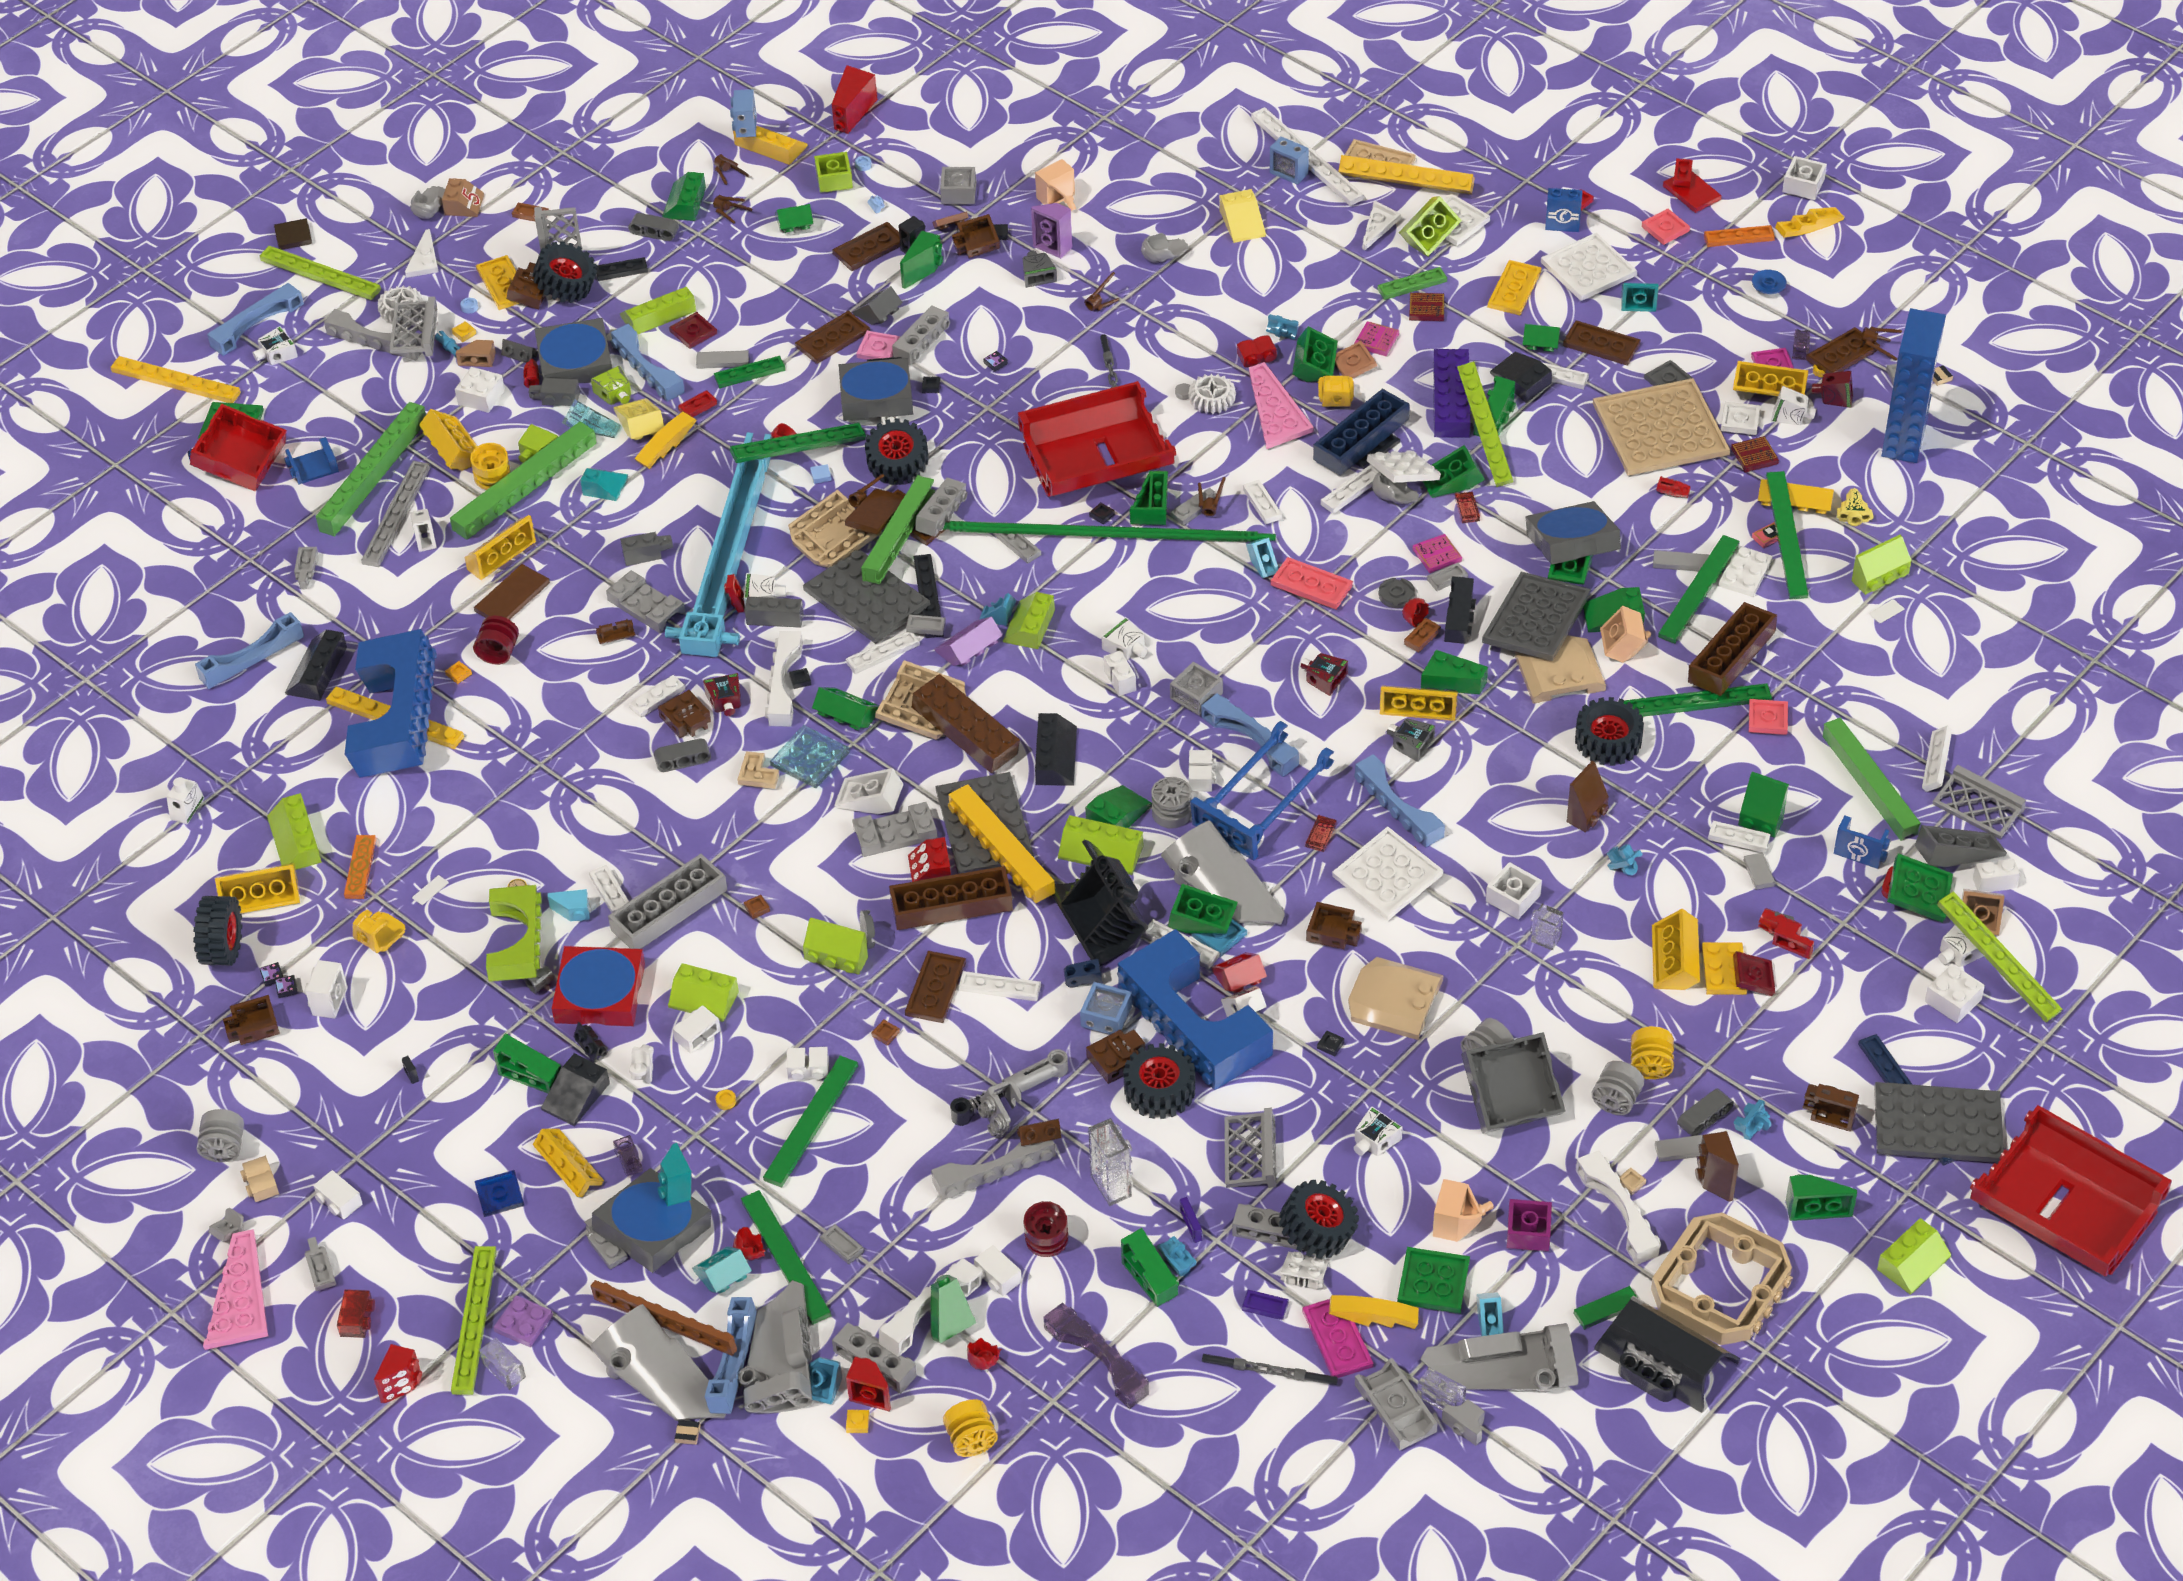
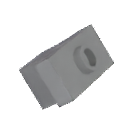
M1467 1399L1460 1406L1448 1404L1442 1411V1422L1452 1428L1455 1434L1463 1436L1476 1446L1482 1439V1428L1480 1426L1484 1423L1485 1411Z

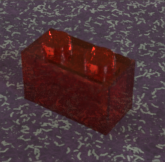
M344 1290L337 1321L340 1337H366L367 1330L371 1328L370 1314L375 1310V1299H372L369 1290Z

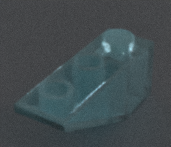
M577 400L573 401L562 421L563 424L570 428L581 421L593 429L595 435L615 438L621 427L619 423Z

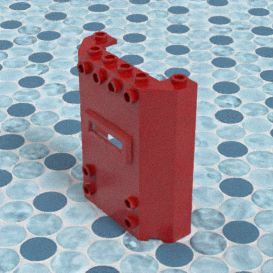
M1139 381L1018 412V426L1020 432L1023 433L1025 452L1047 497L1175 464L1174 456L1177 455L1175 446L1171 445L1168 439L1164 441L1163 435L1159 434L1157 424L1153 423L1151 412H1148L1145 407L1144 398L1147 395L1145 388L1141 387ZM1105 443L1115 464L1107 465L1097 444Z
M2037 1105L2033 1111H2028L2024 1118L2026 1122L2024 1131L2019 1137H2014L2010 1144V1149H2005L2001 1154L1999 1163H1994L1991 1166L1989 1175L1987 1176V1174L1983 1173L1979 1179L1975 1178L1970 1186L1972 1190L1970 1199L2103 1276L2112 1275L2158 1213L2157 1208L2160 1202L2165 1200L2172 1180ZM2061 1186L2069 1190L2048 1218L2040 1215L2041 1211Z

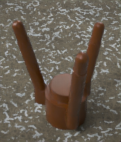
M722 154L718 155L714 160L715 171L718 172L725 185L728 183L721 171H727L730 167L747 177L750 176L744 170L737 167L738 163L726 158Z
M718 195L713 201L716 213L721 214L733 224L735 221L723 212L729 210L730 206L748 211L753 210L750 207L730 202H745V199Z
M1112 272L1097 290L1084 301L1085 306L1089 310L1094 311L1097 309L1100 311L1102 308L1120 300L1116 298L1101 304L1102 298L1099 295L1104 286L1115 275V272Z
M1873 326L1870 328L1864 327L1861 340L1865 341V345L1871 346L1896 361L1897 357L1872 342L1875 343L1877 339L1887 342L1891 341L1889 338L1879 336L1878 332L1902 333V330L1876 328Z
M881 474L866 486L857 490V492L850 494L848 498L850 505L858 507L867 497L866 490L882 479L884 474Z
M1226 477L1222 478L1215 499L1208 497L1203 501L1202 486L1200 482L1198 483V507L1202 508L1201 512L1205 516H1214L1216 514L1217 504Z

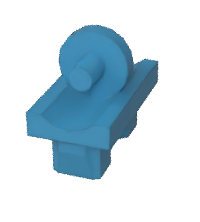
M1270 314L1268 315L1266 332L1273 333L1276 337L1283 336L1295 340L1299 322Z
M1625 844L1620 849L1616 846L1606 853L1611 860L1607 866L1610 870L1622 868L1625 875L1631 876L1636 874L1638 870V865L1634 859L1641 857L1643 854L1640 850L1633 851L1630 844Z
M1759 1099L1756 1104L1747 1103L1744 1107L1746 1117L1737 1116L1734 1120L1735 1129L1743 1132L1744 1139L1751 1140L1757 1131L1761 1129L1768 1130L1771 1127L1770 1115L1764 1108L1765 1101Z
M1172 1236L1167 1242L1157 1245V1250L1179 1276L1190 1272V1268L1196 1265V1260L1185 1249V1245L1179 1242L1175 1236Z

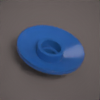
M1771 269L1758 271L1752 277L1753 287L1765 294L1779 293L1785 289L1787 283L1782 273Z

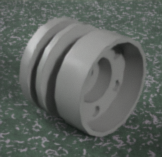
M1165 777L1154 784L1152 787V817L1157 824L1165 828H1178L1189 822L1191 818L1190 801L1192 800V793L1188 782L1178 777Z
M1486 1018L1474 1031H1471L1462 1039L1461 1050L1465 1052L1492 1044H1504L1513 1041L1514 1038L1502 1023L1493 1018Z
M1610 1061L1605 1065L1600 1078L1592 1090V1099L1596 1105L1606 1112L1614 1115H1626L1631 1111L1637 1096L1644 1086V1077L1636 1067L1629 1063Z
M214 1109L204 1113L200 1121V1133L196 1147L198 1154L213 1162H229L236 1159L241 1150V1138L244 1129L243 1118L239 1114L225 1109Z

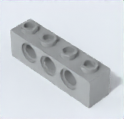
M931 305L892 345L893 357L908 358V364L911 366L939 338L941 333L948 329L950 325L949 312Z
M946 478L916 516V531L934 537L939 531H942L945 522L950 521L952 514L958 511L962 501L965 502L968 494L966 483Z
M1238 1204L1232 1223V1236L1293 1249L1297 1248L1295 1243L1290 1245L1287 1242L1290 1238L1289 1236L1284 1237L1282 1234L1284 1227L1279 1226V1221L1281 1220L1279 1218L1280 1212L1272 1209L1257 1208L1252 1205Z
M847 1323L832 1339L833 1351L852 1363L854 1357L869 1358L876 1362L888 1386L900 1394L917 1376L916 1365L910 1358H904L901 1355L897 1357L881 1346L878 1338L869 1336L859 1326Z

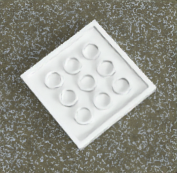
M1597 232L1541 257V263L1580 301L1637 276V270Z
M1386 827L1332 872V877L1387 921L1443 875V869L1389 827Z

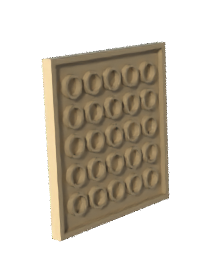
M1694 378L1593 398L1592 404L1627 476L1730 455V448Z

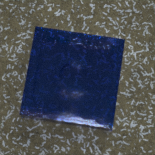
M515 1170L474 1181L484 1217L525 1206Z

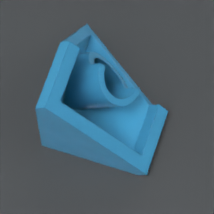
M1007 593L1004 599L1000 597L996 603L991 602L992 607L984 606L980 619L992 616L996 624L1007 626L1017 600Z
M819 1357L809 1364L812 1399L832 1404L843 1379L841 1364L838 1361Z

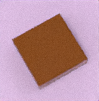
M761 894L744 902V907L752 919L770 912V907Z
M883 1019L871 1034L873 1038L888 1046L900 1033V1028Z

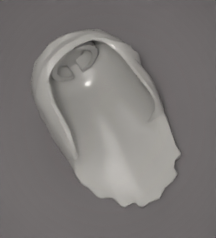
M431 186L422 194L418 190L413 198H411L410 208L413 214L421 219L432 218L443 204L442 198L445 189L440 186Z
M1159 233L1148 236L1143 241L1141 252L1146 260L1157 263L1179 257L1187 251L1189 246L1184 239L1167 240L1165 234Z
M1381 472L1375 475L1372 487L1377 497L1399 504H1409L1418 501L1419 494L1417 491L1408 488L1407 482L1393 483Z

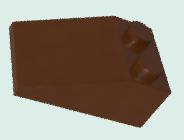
M1593 761L1570 783L1566 822L1585 833L1590 827L1593 828L1601 815L1604 816L1609 809V796L1597 766Z

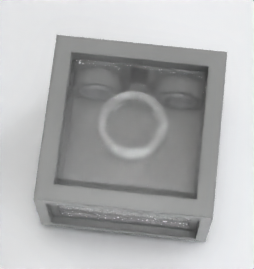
M942 167L940 185L941 204H975V167Z
M1192 662L1170 683V699L1199 716L1201 715L1202 704L1217 693L1219 695L1223 694V678L1195 662Z

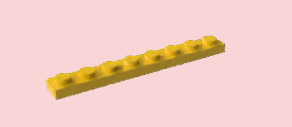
M119 356L111 366L113 373L226 403H234L241 393L239 387Z
M337 686L326 698L329 705L371 720L382 717L391 707L390 705ZM428 719L427 737L429 741L455 749L464 738L462 731Z

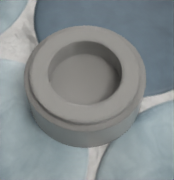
M1187 383L1177 385L1175 388L1176 397L1181 400L1189 399L1190 385Z

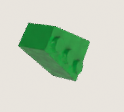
M1495 376L1493 390L1489 389L1487 393L1490 396L1487 402L1498 435H1500L1503 424L1507 423L1510 412L1513 413L1516 402H1514L1515 381ZM1474 422V435L1479 436L1476 424Z
M1149 471L1140 493L1136 496V501L1130 507V524L1166 525L1168 471Z
M1435 650L1421 674V688L1456 690L1458 693L1480 695L1487 683L1488 667Z
M506 1033L493 1050L498 1075L545 1093H549L561 1070V1065L556 1061L551 1060Z
M1143 1228L1122 1238V1264L1153 1303L1158 1307L1178 1295L1179 1281L1170 1272Z

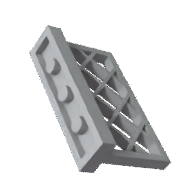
M534 207L540 251L542 248H545V245H551L554 240L559 243L563 241L565 245H569L568 241L571 238L577 241L573 247H582L575 207L543 211L541 207ZM565 214H573V217L570 220L564 218L563 216ZM546 216H554L556 218L551 222L546 219ZM561 220L566 224L560 227L556 223ZM568 226L575 228V230L572 233L565 229ZM552 227L558 230L555 234L549 232ZM561 233H563L568 237L565 240H562L558 236Z
M428 297V301L395 303L390 354L425 352L426 356H433L438 312L435 297ZM418 308H425L421 312L417 311ZM399 309H408L403 313L399 311ZM411 313L415 314L412 318L407 317ZM421 318L423 321L417 324L415 321ZM402 319H404V320L406 321V322H404L402 325H400L399 323H397V322H399V321L402 320ZM410 324L414 326L410 330L406 329ZM418 330H420V331L422 332V333H420V334L417 335V336H416L415 334H413V333H415V332L418 331ZM400 331H403L404 334L400 337L396 335ZM409 336L413 338L409 342L404 340ZM400 342L403 344L401 347H395ZM416 342H419L421 344V346L412 345Z
M1959 765L1955 767L1953 775L1933 800V805L1987 833H1992L2000 840L2018 815L2024 812L2026 799ZM1955 781L1962 785V789L1952 791L1951 785ZM1976 792L1980 798L1969 799L1967 793ZM1964 794L1966 800L1955 802L1954 795ZM1951 796L1952 803L1945 804L1940 800L1942 797ZM1992 800L1996 803V807L1986 808L1985 801ZM1981 802L1983 809L1973 811L1971 804ZM1968 805L1969 812L1962 813L1958 811L1957 807ZM2009 809L2014 812L2012 816L2003 817L2001 810ZM1998 811L2000 818L1990 820L1988 813ZM1985 814L1986 821L1979 822L1975 820L1974 815ZM2002 822L2003 828L2000 832L1992 828L1991 824Z
M1272 1107L1264 1108L1263 1113L1224 1117L1226 1188L1268 1184V1188L1277 1187L1276 1127ZM1255 1120H1261V1124L1256 1129L1249 1125ZM1239 1122L1241 1126L1234 1131L1230 1128V1123ZM1245 1128L1251 1131L1246 1138L1240 1135ZM1257 1135L1261 1138V1141L1255 1146L1249 1141ZM1238 1138L1242 1142L1234 1148L1230 1145V1142ZM1245 1145H1248L1252 1149L1244 1155L1240 1150ZM1257 1152L1262 1157L1255 1163L1250 1158ZM1237 1154L1242 1159L1235 1165L1230 1162V1159ZM1245 1162H1248L1252 1167L1244 1172L1240 1167ZM1256 1169L1262 1172V1177L1253 1178L1250 1175ZM1236 1171L1242 1175L1238 1180H1230V1177Z

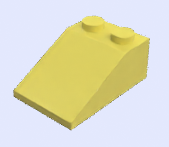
M1252 189L1219 195V211L1233 243L1266 237L1258 203Z
M647 398L613 407L627 436L633 440L642 439L643 436L648 434L655 435L664 427L661 410Z

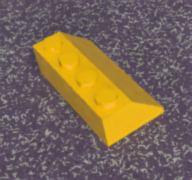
M756 125V137H736V132L733 131L736 146L791 165L808 146L805 142Z
M1738 361L1733 390L1779 396L1781 388L1784 386L1805 395L1809 370Z
M430 409L419 425L423 430V434L430 439L431 445L437 449L439 456L445 460L446 466L450 469L461 471L472 467L470 457L472 451L477 447L472 437L457 417Z
M1761 479L1758 501H1761V505L1771 506L1767 480ZM1787 483L1791 506H1798L1797 510L1808 512V509L1812 508L1816 509L1815 513L1821 514L1831 511L1834 489Z
M527 515L520 518L465 556L467 570L482 580L534 544L536 539L531 516Z
M1382 685L1380 692V715L1455 721L1458 692Z
M295 863L217 876L215 878L218 896L236 897L239 901V906H241L240 913L300 903Z
M1683 908L1652 924L1653 987L1655 989L1686 990L1700 982L1698 919Z

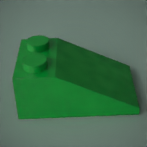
M925 231L920 232L900 261L902 288L906 289L934 273L942 265L943 256L941 253L942 243L940 235Z
M1463 445L1432 464L1441 473L1440 480L1423 481L1433 498L1471 489L1484 481L1485 478L1467 447Z
M1593 555L1550 565L1548 579L1584 585Z
M1640 587L1620 588L1587 601L1583 610L1588 633L1601 632L1600 628L1622 606L1641 613L1644 625L1645 611Z
M1751 772L1738 825L1747 829L1768 833L1770 837L1775 838L1783 823L1789 784Z
M1121 785L1097 795L1085 807L1086 819L1129 828L1152 806V802Z
M1182 884L1171 910L1167 927L1184 933L1227 934L1238 902Z
M1798 1174L1790 1176L1785 1200L1789 1220L1853 1217L1857 1189L1813 1175Z

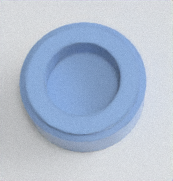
M860 156L855 159V168L859 171H867L872 166L871 159L867 156Z
M465 298L460 303L461 310L464 313H474L478 309V303L475 298Z

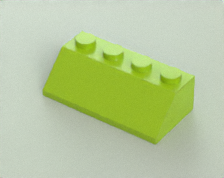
M686 286L620 313V317L637 334L696 312L694 295Z
M301 793L282 798L267 815L281 865L295 863V868L298 870L322 863Z
M1069 815L1063 828L1058 859L1090 866L1093 859L1082 843L1085 839L1098 847L1105 856L1119 859L1127 873L1132 875L1144 847L1143 831Z

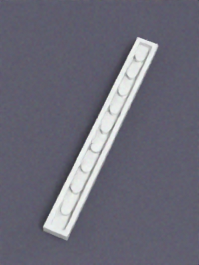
M1265 107L1251 113V119L1275 140L1281 136L1309 148L1308 169L1349 206L1364 200L1362 192Z

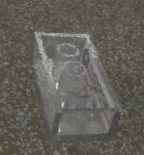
M1109 1118L1089 1127L1088 1133L1091 1178L1108 1205L1112 1206L1132 1197L1133 1182L1131 1176L1133 1172L1131 1169L1132 1158L1130 1156V1151H1132L1131 1144L1127 1139L1124 1140L1119 1125H1115L1112 1119Z

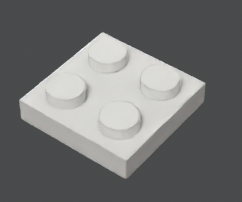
M1725 401L1721 431L1756 435L1760 405Z

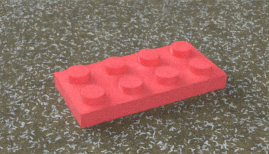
M1287 557L1271 579V586L1337 610L1352 588L1353 581Z

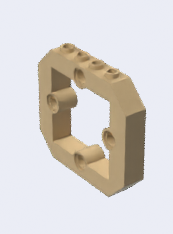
M1721 1212L1694 1217L1654 1274L1651 1291L1657 1308L1662 1313L1719 1345L1750 1340L1754 1333H1759L1763 1325V1319H1768L1773 1310L1772 1305L1774 1302L1778 1303L1783 1294L1782 1290L1784 1287L1788 1288L1792 1282L1793 1277L1790 1276L1792 1266L1782 1242ZM1706 1237L1731 1249L1732 1258L1737 1263L1746 1264L1753 1260L1770 1269L1761 1284L1753 1287L1750 1301L1737 1320L1714 1309V1300L1710 1296L1699 1295L1696 1298H1692L1673 1288L1681 1274L1688 1275L1694 1271L1697 1251Z

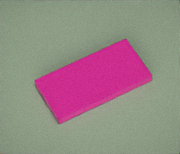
M1330 1299L1302 1307V1312L1331 1376L1340 1378L1373 1368V1361L1355 1322L1329 1314Z

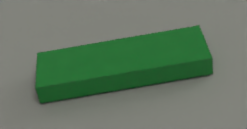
M1628 1286L1574 1309L1573 1314L1585 1330L1618 1316L1632 1296H1637L1632 1288Z

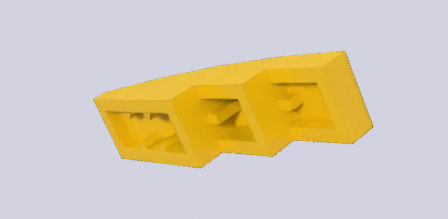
M1836 207L1809 209L1806 215H1793L1791 221L1777 222L1775 228L1784 238L1799 236L1829 227L1844 220V216Z
M681 412L658 431L634 459L646 468L651 469L659 457L663 459L672 446L676 448L697 420Z
M1331 1295L1329 1314L1368 1327L1371 1322H1375L1390 1328L1397 1323L1415 1329L1418 1325L1419 1308L1379 1298Z

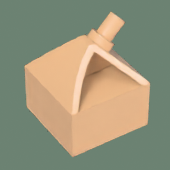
M1061 159L1035 172L1036 198L1045 205L1064 201L1071 211L1076 209L1073 202V196L1075 195L1074 169L1068 163Z
M1622 606L1600 628L1605 656L1622 663L1635 656L1648 643V638L1651 637V632L1645 631L1641 613Z
M1443 1179L1434 1211L1433 1237L1458 1242L1480 1223L1482 1216L1487 1211L1494 1209L1492 1202L1489 1201L1482 1205L1478 1204L1468 1184Z

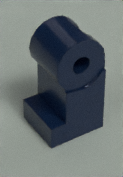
M1098 959L1070 964L1064 968L1065 984L1068 987L1075 988L1081 984L1085 985L1093 982L1103 984Z

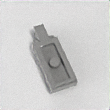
M1211 488L1203 491V501L1208 497L1215 499V491ZM1199 493L1172 510L1170 516L1184 526L1200 515L1202 508L1198 507Z
M317 547L298 548L294 573L300 589H307L308 579H313L318 554Z
M592 1217L584 1221L588 1231L586 1233L588 1242L609 1269L628 1259L623 1249L611 1244L592 1230Z
M316 1237L307 1239L310 1250L305 1251V1256L315 1290L319 1291L335 1286L336 1281L326 1248L324 1246L318 1247Z

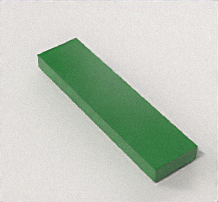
M779 355L714 373V378L720 389L786 370Z

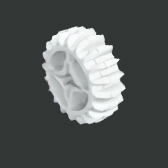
M403 285L402 287L396 286L394 289L390 288V291H384V294L380 295V299H378L380 316L386 322L393 324L395 303L424 302L422 295L416 288L412 289L411 286L405 288ZM424 308L417 309L418 312L424 310ZM399 309V311H400L401 313H403V312H405L406 310H408V309ZM411 313L407 317L412 318L415 314ZM402 319V320H400V321L397 322V323L400 324V323H404V322H406V321H405L404 319Z
M1211 373L1210 376L1204 374L1203 378L1198 377L1197 380H1193L1189 387L1188 396L1191 405L1194 406V409H1199V412L1205 411L1206 414L1208 412L1212 414L1218 412L1220 414L1222 410L1227 411V408L1232 407L1235 401L1236 390L1234 383H1231L1230 379H1226L1225 376L1220 377L1219 374L1213 376Z

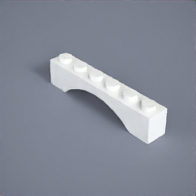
M779 631V637L775 638V649H777L776 652H773V663L775 665L771 666V677H773L769 679V690L771 692L767 693V704L769 706L765 707V718H768L769 726L792 727L793 705L792 700L783 689V681L789 668L801 658L803 648L802 631Z
M1600 1150L1577 1158L1576 1172L1585 1186L1605 1195L1621 1212L1628 1231L1626 1250L1635 1265L1658 1257L1661 1247L1658 1236L1652 1233L1649 1222L1643 1219L1638 1205L1634 1204L1630 1199L1629 1191L1621 1185L1620 1178L1610 1168L1607 1157H1603Z
M964 1258L952 1264L949 1270L943 1274L957 1278L965 1297H968L981 1285L982 1270ZM931 1286L926 1287L916 1299H912L902 1311H898L888 1323H884L879 1329V1344L897 1357L912 1346L916 1325L926 1312L931 1309Z

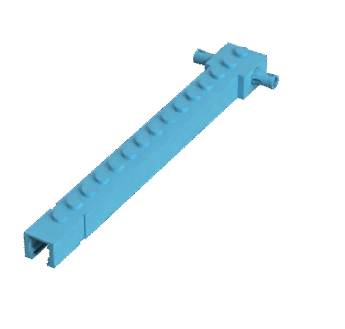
M747 432L744 444L752 442L753 433ZM765 434L764 440L772 439L771 434ZM771 457L737 464L693 612H687L682 628L666 626L665 638L679 639L681 654L718 657L722 643L739 645L740 633L725 632L724 614L730 596L726 594L724 584L727 582V575L735 574L736 576L764 483L765 472H767Z

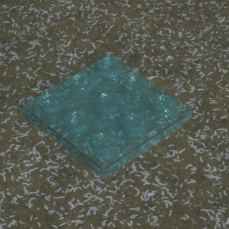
M803 725L770 760V766L817 789L850 753V749L848 746Z

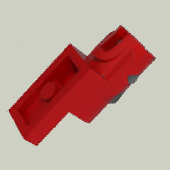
M1768 908L1763 911L1758 927L1770 934H1774L1772 944L1809 959L1813 952L1814 941L1800 936L1802 924L1794 921L1793 916Z

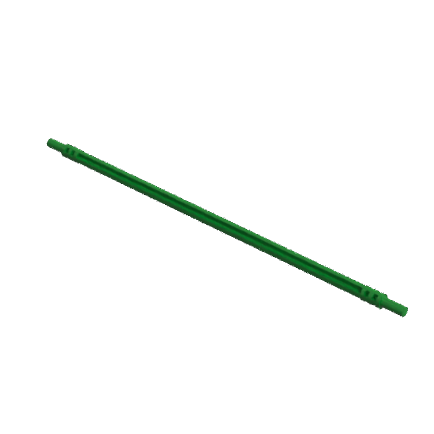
M970 521L945 522L943 530H950V532L1253 542L1269 538L1270 541H1276V534L1233 530Z

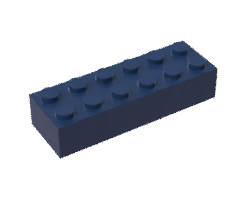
M1382 388L1313 444V460L1341 476L1356 464L1358 460L1367 455L1369 451L1378 446L1381 441H1384L1390 434L1409 420L1410 404Z

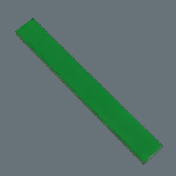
M860 423L734 445L730 446L729 451L735 462L741 463L865 440L866 434Z
M1785 471L1767 472V486L1789 600L1808 598L1807 584Z
M1722 535L1659 631V638L1674 644L1677 642L1738 548L1739 540Z
M1768 683L1727 688L1721 696L1707 690L1624 700V704L1630 702L1633 704V709L1637 707L1639 715L1646 717L1747 705L1750 699L1772 700Z
M839 1056L764 1174L763 1180L765 1182L783 1187L858 1068L857 1061Z
M758 1190L742 1197L741 1202L759 1234H761L763 1241L788 1284L793 1280L804 1285L807 1317L811 1324L814 1325L831 1317L829 1308L761 1191Z

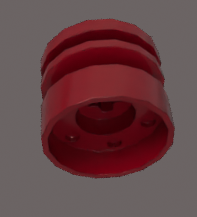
M493 615L486 617L474 642V653L478 658L489 664H505L509 661L519 636L518 627L511 620L502 616Z
M1041 1201L1027 1209L1024 1215L1023 1226L1028 1249L1040 1257L1058 1255L1065 1249L1069 1238L1068 1220L1065 1210L1060 1205L1051 1201Z

